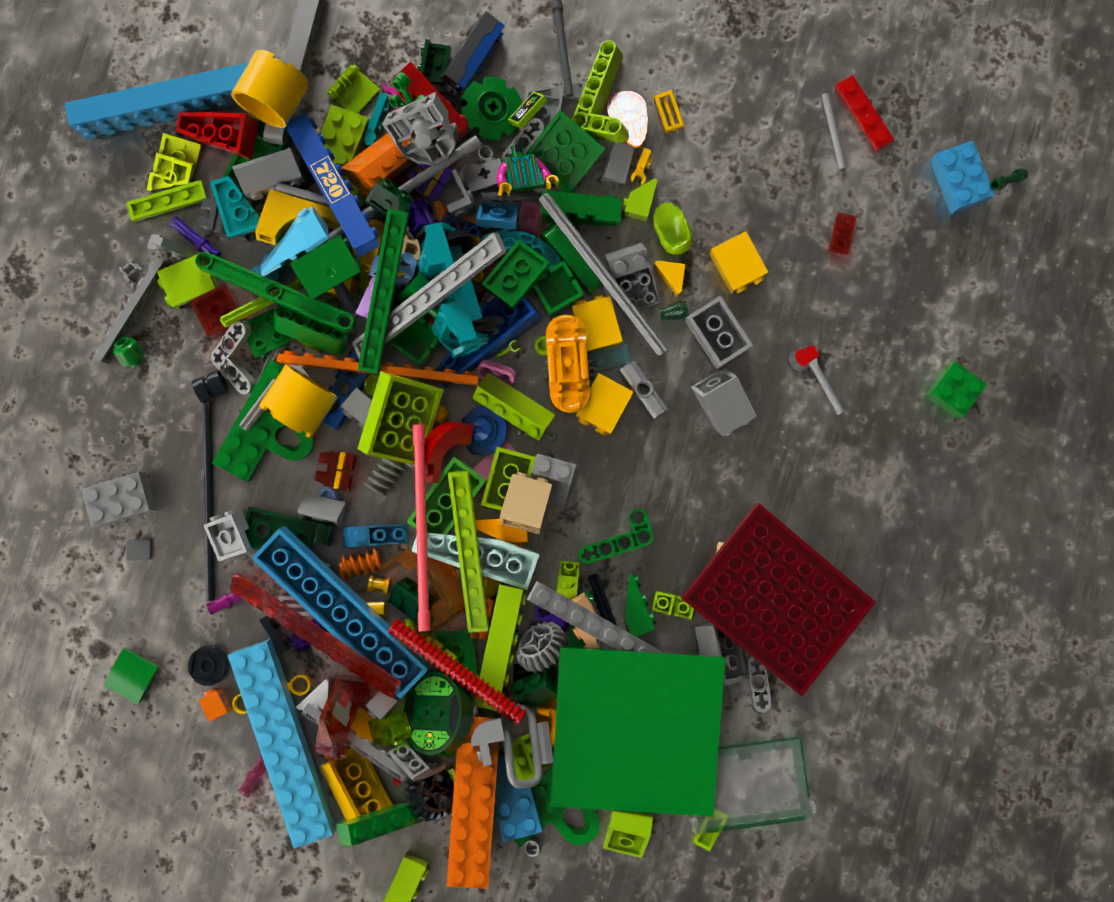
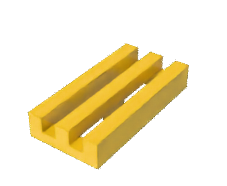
M670 90L654 95L653 99L665 134L670 131H676L679 128H684L673 91ZM666 96L670 98L678 124L674 122ZM660 98H662L671 126H668L659 100Z

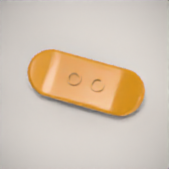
M560 315L552 319L546 329L550 397L554 406L560 411L574 413L583 409L590 398L586 330L582 321L577 317Z

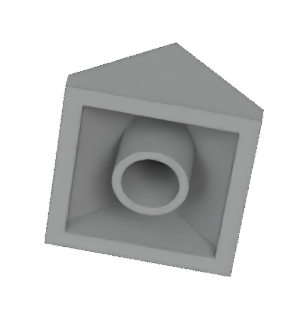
M306 494L297 514L305 520L343 528L346 502Z

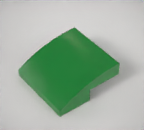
M123 648L103 686L138 705L142 702L148 686L153 682L159 666L127 648Z

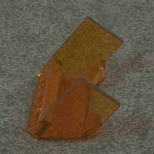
M412 548L379 568L387 573L399 565H402L405 569L413 570L417 568V553L412 552ZM428 557V578L441 600L436 602L431 609L435 623L430 625V631L419 632L422 634L421 637L429 636L466 612L462 580L453 565Z

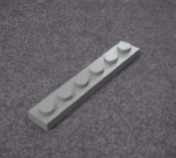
M156 257L149 264L148 272L145 277L139 280L138 288L135 293L129 296L128 304L124 310L119 312L115 325L107 331V337L97 347L94 358L106 364L110 362L114 355L115 343L126 336L158 285L157 279L159 276L157 271L169 267L170 264L159 257Z
M308 703L301 713L303 716L401 782L408 776L390 758L386 751L382 749L380 751L373 747L371 741L358 737L352 728H345L339 724L340 721L334 716L330 715L328 717L322 713L323 710L318 705Z

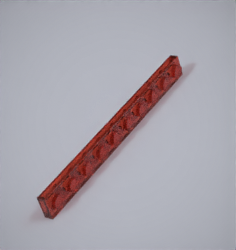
M238 572L232 576L230 590L235 595L240 596L249 602L251 606L258 608L268 617L279 622L284 628H288L297 634L299 638L304 639L317 650L328 655L333 661H337L346 667L348 671L361 677L366 683L376 687L384 695L394 699L398 694L401 685L400 680Z

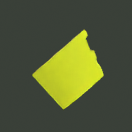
M163 133L160 150L156 153L153 172H150L147 190L151 191L190 183L196 170L203 144Z

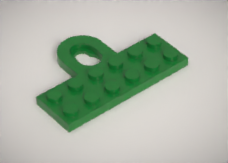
M273 360L268 362L212 464L246 483L249 482L267 449L284 459L296 461L309 455L314 446V435L312 438H308L305 436V431L301 433L294 431L295 435L300 438L298 446L280 444L276 439V433L279 428L286 425L272 417L268 408L262 412L250 430L246 431L240 426L241 421L270 382L276 379L284 368Z
M552 766L542 775L538 785L532 787L542 829L552 822L569 843L574 845L588 844L595 839L599 832L598 814L594 809L579 808L583 812V819L585 820V826L582 829H577L565 822L563 814L568 807L551 806ZM535 834L518 838L514 841L520 848Z

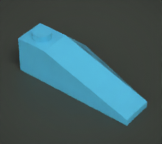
M313 206L309 209L304 208L298 213V217H296L261 265L262 276L282 267L288 258L293 261L298 258L301 251L305 250L308 253L329 239L328 225Z

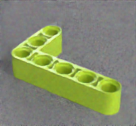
M607 40L601 45L572 120L594 139L622 143L629 136L628 129L619 119L601 115L623 60L622 51L612 40Z

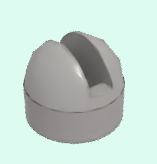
M487 145L479 147L477 157L480 162L484 163L487 159L492 158L493 150Z
M530 839L524 845V851L530 857L538 855L542 848L541 842L537 839ZM530 845H536L537 847L530 848Z

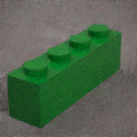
M406 800L337 823L340 845L354 846L423 822V819H418V813L412 814L414 808L407 807L410 800Z

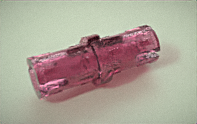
M262 755L259 756L252 770L247 772V778L238 790L240 794L244 792L243 796L249 797L256 784L262 780V774L266 770Z

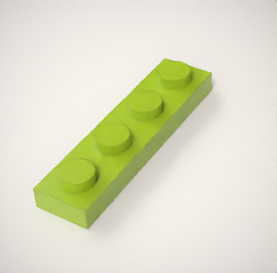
M198 180L126 202L131 221L137 222L201 203L203 198L208 197L203 181Z

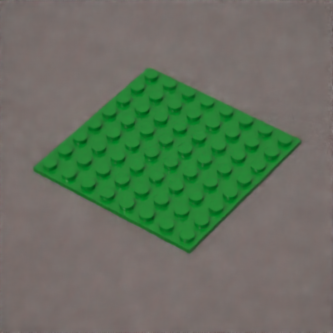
M560 647L551 806L713 817L725 657Z

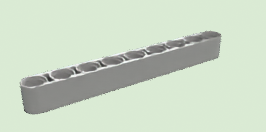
M299 0L283 62L286 64L291 63L304 76H306L326 0ZM266 123L263 133L264 142L285 146L290 135L286 127L277 128Z

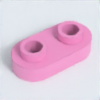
M483 360L477 367V374L482 379L488 373H491L509 386H512L516 379V372L512 368L491 360Z

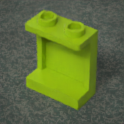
M197 255L157 271L159 276L157 279L158 284L162 290H165L167 295L165 296L166 303L177 311L181 309L180 306L205 295L221 293L215 277L201 271L195 263ZM207 258L201 261V266L209 265Z

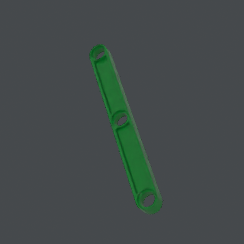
M201 252L196 256L195 263L197 267L207 274L341 332L348 333L355 328V320L348 312L320 300H312L310 296L208 252ZM204 258H210V264L207 266H201V261ZM273 288H279L280 293L277 296H270V291ZM344 318L351 319V323L347 327L340 325L341 320Z

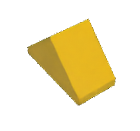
M657 260L653 268L676 297L680 296L685 264Z

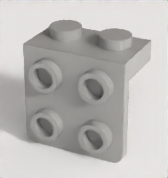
M453 169L452 173L455 183L463 198L447 205L451 217L462 221L464 218L475 214L473 207L476 205L471 191H466L468 188L462 173H457L456 169Z

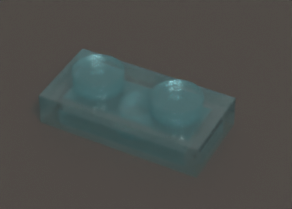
M627 344L589 352L592 354L589 359L595 360V364H592L591 367H596V372L624 366L631 362Z

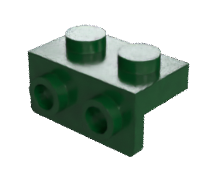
M426 38L425 44L421 46L420 54L422 61L418 64L417 69L431 84L445 86V82L440 78L449 65L451 46L431 43L430 39Z
M405 577L395 583L387 602L418 623V584L412 579ZM429 592L430 606L435 603L436 597Z

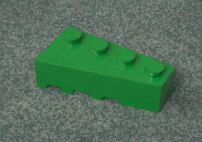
M542 190V196L545 193H549L572 225L620 227L622 199L617 198V196L601 197L597 195ZM542 205V223L552 224L555 221Z

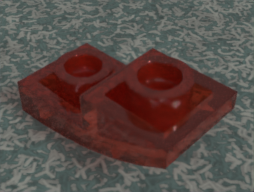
M836 213L828 251L843 255L849 254L853 239L852 234L857 219L856 216Z

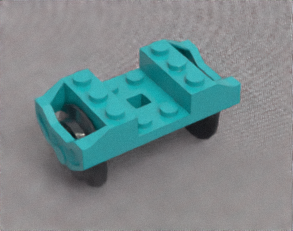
M442 222L426 225L424 229L426 233L425 241L420 244V259L417 262V268H415L416 276L421 272L430 282L459 260L463 253L477 246L480 242L479 236L470 234L466 230L456 231L449 224ZM470 279L443 300L444 302H442L437 312L432 329L434 335L438 336L439 342L451 352L454 359L469 355L487 344L489 338L499 333V327L505 323V318L501 316L482 317Z

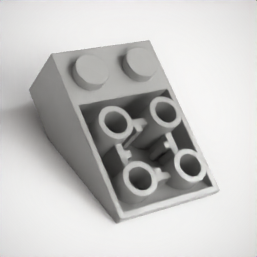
M642 243L604 255L609 273L638 310L661 303L647 250Z

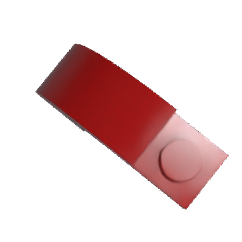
M449 421L438 425L426 436L424 445L426 481L439 483L444 455L455 445H471L474 425L461 421Z

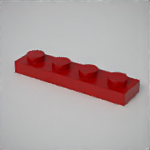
M854 75L836 84V90L875 151L877 152L892 143L895 139Z

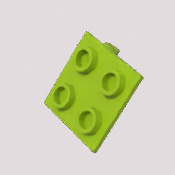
M351 64L326 93L344 109L358 114L377 94L380 88L361 73L355 64Z

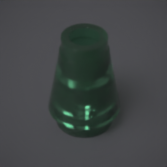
M680 300L659 309L662 320L685 319V317L689 316L686 301L681 302Z

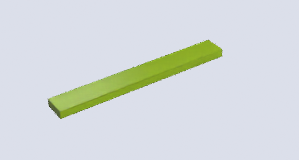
M469 470L449 472L448 479L468 633L489 631Z

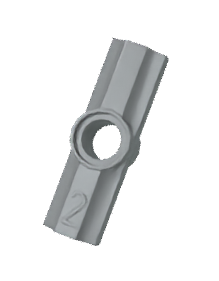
M634 361L620 370L635 392L636 397L641 400L653 419L668 410L654 390L652 383L646 379ZM646 385L649 388V393L646 395L641 394L638 387Z

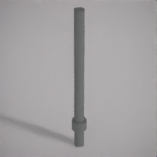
M552 0L551 9L555 16L566 97H572L573 88L562 18L563 4L561 0Z

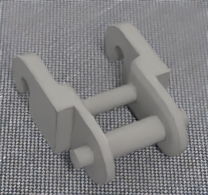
M127 259L128 263L123 268L119 267V273H123V277L135 288L136 284L131 280L130 276L136 270L142 271L144 275L147 272L139 264H134L135 261L133 259ZM132 265L134 269L127 274L125 271Z

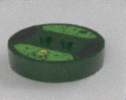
M434 671L424 674L410 688L405 700L403 725L406 737L411 746L424 755L445 756L453 753L463 744L471 727L473 717L471 694L466 690L467 687H462L460 682L456 683L457 680H452L450 675H445V672Z

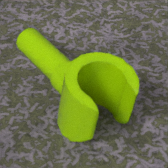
M520 338L512 340L506 349L496 354L497 357L500 358L508 352H516L523 349L524 345L519 348L516 346V341L520 340Z

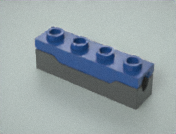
M485 11L440 79L457 92L467 89L473 82L471 79L473 74H478L483 67L481 62L484 57L487 59L494 50L491 47L493 43H498L504 33L501 31L505 25Z

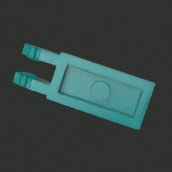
M382 92L378 97L363 141L366 148L377 141V132H381L383 128V116L385 113L388 114L390 110L389 97Z

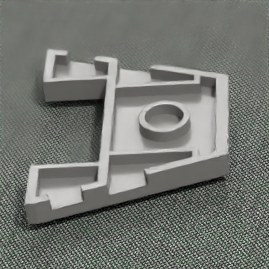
M586 81L572 84V97H566L565 87L562 84V86L551 88L548 86L525 90L524 101L533 91L547 98V102L533 116V118L542 120L546 128L558 111L561 110L563 98L580 100ZM533 123L531 125L533 127L531 133H528V131H526L525 134L535 138L534 136H532V134L534 131H540V123Z

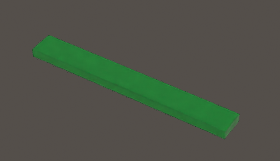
M388 208L358 370L374 374L379 373L409 218L408 212Z

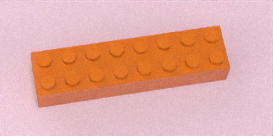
M473 715L469 733L463 744L457 749L446 885L449 887L488 889L499 741L489 743L492 765L483 766V761L479 762L477 749L480 748V745L471 747V739L475 728L480 723L500 718L501 716Z

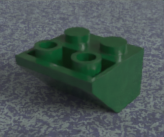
M519 663L514 665L513 700L533 708L557 698L558 674L553 664L550 665V669L545 668L543 672L538 670L536 673L525 670Z

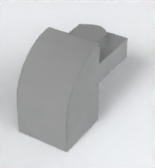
M501 717L480 723L473 732L471 747L480 745V748L477 749L478 761H483V766L492 765L489 743L505 740Z

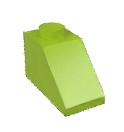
M652 179L631 191L629 198H624L622 209L625 210L624 216L647 222L658 179Z

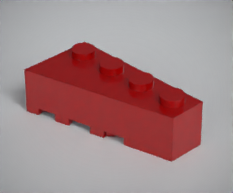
M410 61L398 73L402 72L409 77L411 85L407 89L413 100L415 101L419 95L426 97L436 92L448 111L449 124L455 122L458 127V139L456 142L458 143L469 132L468 120L462 114H458L454 106L438 92ZM397 91V94L406 102L403 94ZM442 124L437 126V131L443 127Z
M179 112L176 131L194 141L252 160L259 122L246 113Z

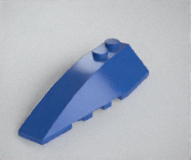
M526 295L513 310L494 297L480 311L483 318L491 316L505 318V323L499 327V333L489 338L487 344L469 355L453 359L451 352H448L435 371L443 372L444 369L456 370L455 374H463L464 371L471 372L479 366L481 361L488 360L507 346L512 340L539 320L542 315ZM441 382L445 388L452 384Z

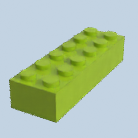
M501 583L498 588L479 679L483 678L485 683H490V687L494 686L496 691L500 690V694L504 693L506 697V692L503 691V688L509 683L511 672H508L507 669L508 666L513 664L515 652H511L512 646L517 644L519 632H516V627L520 626L523 613L520 612V608L526 603L527 593H524L522 588ZM478 695L475 696L473 706L494 710L492 705L488 706V702L485 701L484 703L481 697L478 699Z

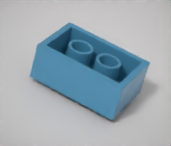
M973 140L937 153L930 160L950 214L984 203L995 195Z

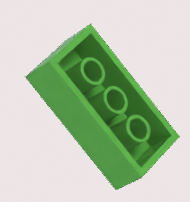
M458 457L452 458L441 473L439 483H434L426 494L427 533L449 535L455 528L448 479L449 472L469 470L473 502L487 484V478ZM416 509L406 521L415 529Z

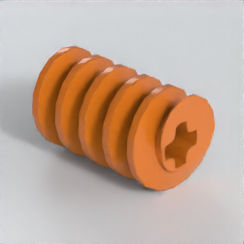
M373 548L371 555L368 550H365V556L357 552V558H354L353 554L350 553L349 560L342 555L341 562H339L343 581L347 579V575L350 579H353L355 574L357 577H362L363 572L365 575H369L370 569L374 574L378 572V568L381 572L384 570L380 553L375 548Z

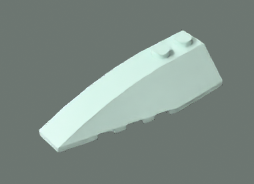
M427 533V556L460 568L456 536ZM417 535L412 548V552L417 553ZM478 538L482 575L527 590L540 553L503 540Z

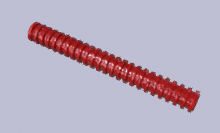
M400 618L393 622L388 630V634H393L394 638H399L398 641H403L405 646L409 645L410 650L413 648L415 653H420V657H425L424 660H429L431 665L435 664V668L439 667L441 672L445 671V675H450L452 680L456 679V683L460 682L462 687H467L466 690H471L473 695H478V699L481 697L484 703L485 701L488 702V706L492 705L494 710H499L498 713H503V717H508L510 722L514 721V725L521 722L527 713L526 709L522 710L520 705H515V701H510L511 698L508 697L507 699L504 693L500 694V690L496 691L494 686L490 687V683H485L483 678L479 679V675L475 676L473 671H468L469 668H464L463 664H459L457 659L454 661L452 656H447L448 653H443V649H438L436 644L432 645V641L428 642L426 637L422 638V634H417L415 629L411 630V626L407 627L405 622H400Z

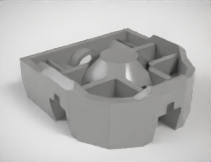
M436 92L388 113L382 124L401 154L418 164L434 166L446 161L458 139V127L455 122L449 124L448 111ZM442 124L443 127L437 131V126ZM411 138L412 141L408 142L406 147L405 145L402 146V141ZM437 138V141L432 143V140ZM435 146L442 155L440 158L438 156V151L436 150Z

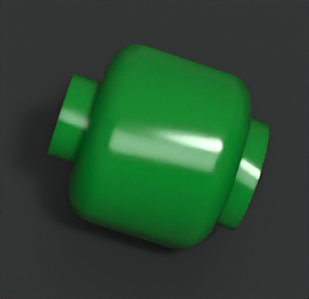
M124 337L115 343L113 353L122 366L136 367L142 362L141 359L144 356V351L135 339Z

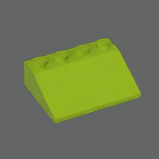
M380 371L358 450L370 456L415 465L413 425H425L426 438L432 430L444 390Z

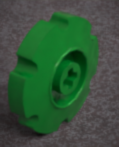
M484 77L482 84L474 81L467 87L461 98V102L465 104V107L461 108L460 114L468 120L469 131L476 130L478 133L477 138L484 141H499L501 134L509 137L517 129L508 119L522 105V101L514 87L507 88L505 86L506 81L501 78Z

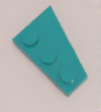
M227 176L211 181L210 185L227 238L232 239L255 232L260 217L231 178Z

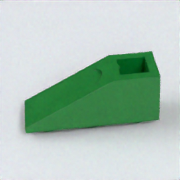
M629 573L624 619L630 634L638 637L655 630L654 624L657 623L653 613H648L646 606L649 603L645 594L641 595L638 587H641L638 576H633L632 573Z

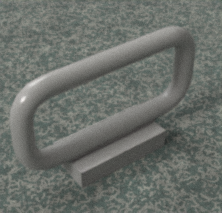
M516 704L517 706L520 705L522 710H527L526 715L529 723L534 764V777L532 779L518 780L516 778L509 718L503 717L504 714L502 713L501 721L505 737L503 745L507 777L512 786L522 789L538 785L542 778V765L553 763L549 723H536L535 713L530 706Z

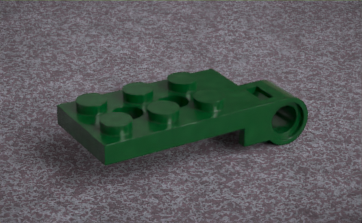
M249 506L245 518L249 529L245 530V534L251 548L257 550L279 528L284 526L310 550L312 542L330 546L335 526ZM261 525H266L269 529L266 536H262L259 533Z

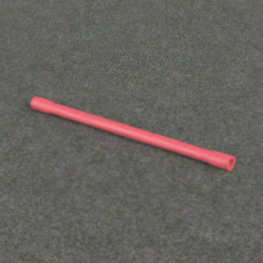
M418 424L413 425L419 605L418 631H430L424 447L425 425Z

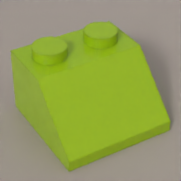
M612 810L603 849L642 858L651 836L653 815L646 814L645 812Z

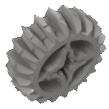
M538 622L536 626L532 625L529 630H526L525 634L520 635L521 639L517 640L514 655L520 666L524 667L525 670L533 671L534 673L538 672V670L543 672L545 668L550 669V665L553 663L556 664L557 659L560 657V647L568 645L566 635L561 627L553 622Z

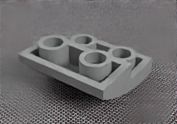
M406 742L388 752L413 781L428 778L445 769L446 764L439 756L421 754L411 744L408 745Z

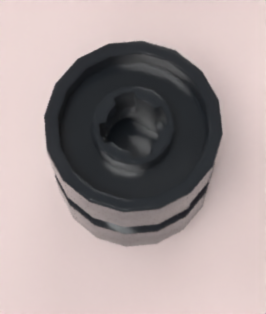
M218 369L207 374V379L201 376L192 380L193 390L202 404L213 400L214 395L218 397L229 393L226 380Z

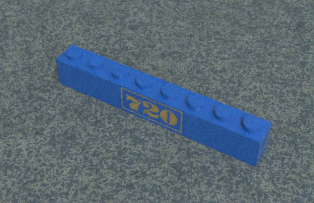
M305 112L292 118L288 122L286 129L357 256L361 257L380 246L377 241L380 236L374 226L370 228L368 225L371 220L366 211L361 212L359 209L362 204L357 195H351L350 191L353 189L347 179H342L341 176L344 173L340 165H334L332 160L335 157L330 148L325 149L324 145L327 143L323 135L316 133L315 130L318 127L313 118L308 119Z

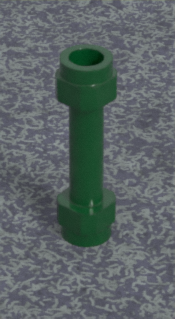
M1024 168L1016 169L1011 175L1005 177L1001 175L992 179L990 186L993 190H1001L1007 184L1014 181L1015 183L1022 182L1028 177V172Z

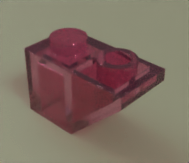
M522 199L516 231L536 235L541 203Z

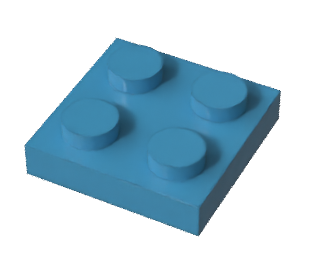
M480 203L476 226L486 229L492 227L503 230L516 229L519 205L503 204V206H498L497 204Z

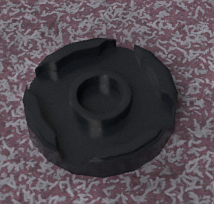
M213 645L197 649L192 653L188 661L190 676H192L197 684L203 686H212L221 682L229 669V660L226 653Z

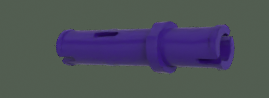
M175 216L172 218L175 223L170 221L169 226L193 244L198 252H208L219 257L222 253L212 246L208 239L202 238L180 220L179 217Z

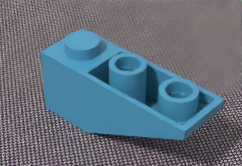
M407 524L342 528L343 548L408 544Z

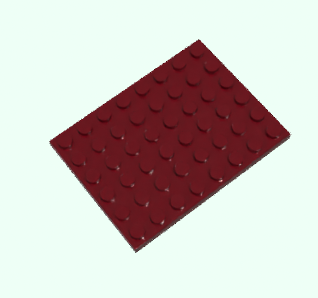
M756 502L681 597L683 601L800 696L806 693L876 603L875 600L758 502Z

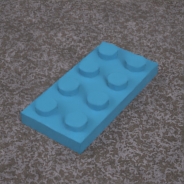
M505 755L498 757L494 810L503 843L543 831L532 787L521 789L511 785L507 777Z

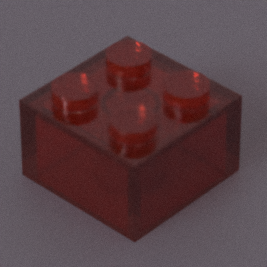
M225 283L190 301L207 336L213 340L223 336L230 327L222 325L220 321L221 316L241 307L232 288Z

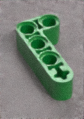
M556 222L550 224L539 234L540 238L557 252L561 260L565 261L571 273L589 294L603 284Z
M278 305L275 309L273 324L275 331L335 355H341L346 351L347 333L284 306Z
M642 509L631 511L628 517L632 529L631 532L581 547L578 551L579 560L582 563L590 564L651 544L653 532L646 512ZM636 512L643 515V521L640 524L635 523L632 519L633 514ZM642 531L649 534V540L646 543H642L638 538ZM623 537H627L630 540V546L626 549L621 548L619 545V541ZM604 543H608L611 546V552L607 555L602 554L600 551V547ZM597 545L599 558H596V554L591 555L590 560L581 557L584 549L591 552L594 551L593 546Z

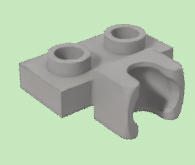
M152 234L148 243L149 249L181 261L183 258H190L194 254V252L157 234Z

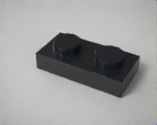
M267 615L259 620L280 654L292 648L287 634H283L279 629L280 623L276 617Z

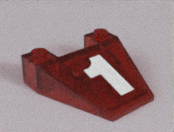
M343 675L335 679L319 718L315 754L336 763H339L341 758L345 759L349 748L346 746V739L359 707L363 705L364 701L369 700L372 692L369 689V682L349 675Z

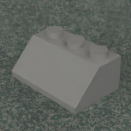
M291 148L232 166L244 195L249 200L262 199L263 195H267L270 189L276 191L277 182L296 188L301 186V183L306 182L299 159Z
M712 623L695 627L699 655L725 657L723 686L749 678L744 649Z

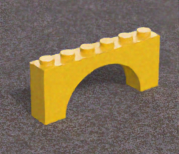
M270 189L255 233L256 240L276 245L279 238L298 217V213L304 208L309 209L312 206L329 228L335 230L341 225L332 209L323 203L307 201L302 197H294L284 192ZM376 219L371 220L368 225L370 228L374 226L380 237L377 241L380 246L358 257L362 264L360 270L366 273H370L373 258L379 255L385 224ZM352 247L354 256H356L357 254H356L354 248Z

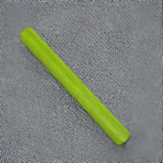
M299 278L285 285L297 291L304 288ZM280 289L271 291L270 296H277L280 293ZM259 297L221 316L220 321L224 327H228L274 304V302Z

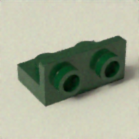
M379 177L364 203L387 217L388 208L407 212L414 199L407 191L396 188L390 180Z

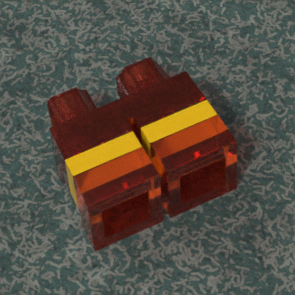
M338 451L320 452L318 463L328 464L327 471L317 470L314 480L324 484L323 486L350 492L354 474L336 471V469L354 472L358 455Z

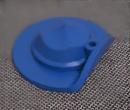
M485 406L472 409L462 418L461 422L474 425L471 445H466L470 453L490 455L496 451L497 447H502L507 437V423L504 418Z

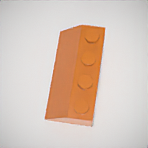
M387 133L342 166L341 169L344 175L367 198L379 177L391 181L412 165L414 161L405 158ZM411 138L402 141V146L405 145L406 147L407 143L412 141Z

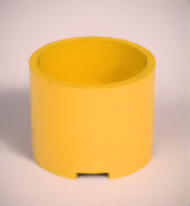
M257 50L231 93L232 98L239 106L257 119L277 128H285L305 95L309 81L291 63L286 64L279 59H274L276 56L271 52Z
M286 364L259 406L265 411L267 408L270 409L272 417L298 433L305 431V436L312 438L338 397L307 375Z

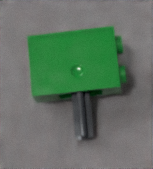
M339 235L290 263L312 300L334 288L347 312H352L358 308V305L344 282L360 273L362 264L357 255L353 257L349 250L352 247L346 237L342 239Z

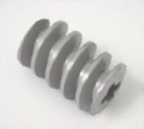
M382 458L385 464H377L380 471L373 470L375 478L368 477L371 484H364L379 495L386 496L387 493L384 488L391 489L388 482L395 483L396 480L393 476H401L398 469L405 470L406 468L402 462Z

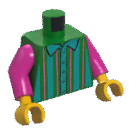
M522 144L511 146L512 157L504 160L496 175L499 196H502L503 191L510 196L511 192L541 188L545 185V182L548 190L551 189V184H555L558 187V177L552 175L534 154L524 155Z

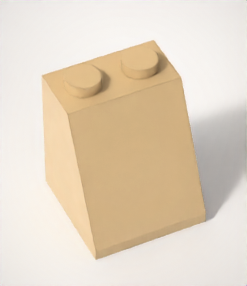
M517 472V475L512 474L499 518L500 524L539 534L552 488L549 480L544 478L531 479L528 474Z

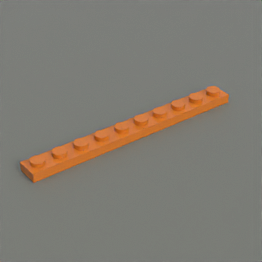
M291 351L277 354V362L280 364L374 374L358 370L359 363L353 358H344V361L336 360L334 356L324 355V359L316 358L315 354L304 353V356H296V352ZM384 362V365H380L379 373L375 374L380 375V371L404 378L473 386L479 385V376H475V372L464 371L463 374H455L456 370L451 369L437 372L435 371L436 368L424 367L423 370H419L414 365L404 364L402 368L396 367L395 363Z

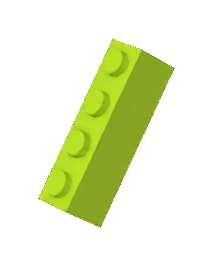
M488 373L481 381L472 398L538 441L555 417V414L491 373Z
M406 852L383 902H411V899L416 900L420 892V888L417 886L420 880L425 881L429 872L426 869L428 862Z

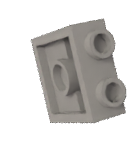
M235 508L224 512V517L218 514L210 518L211 522L203 525L218 561L252 550L245 534V530L249 529L242 510L236 512Z

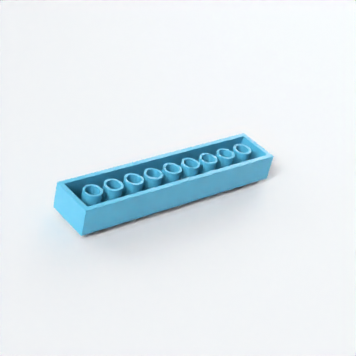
M268 639L233 651L228 655L293 848L332 836L336 830V825L273 641Z

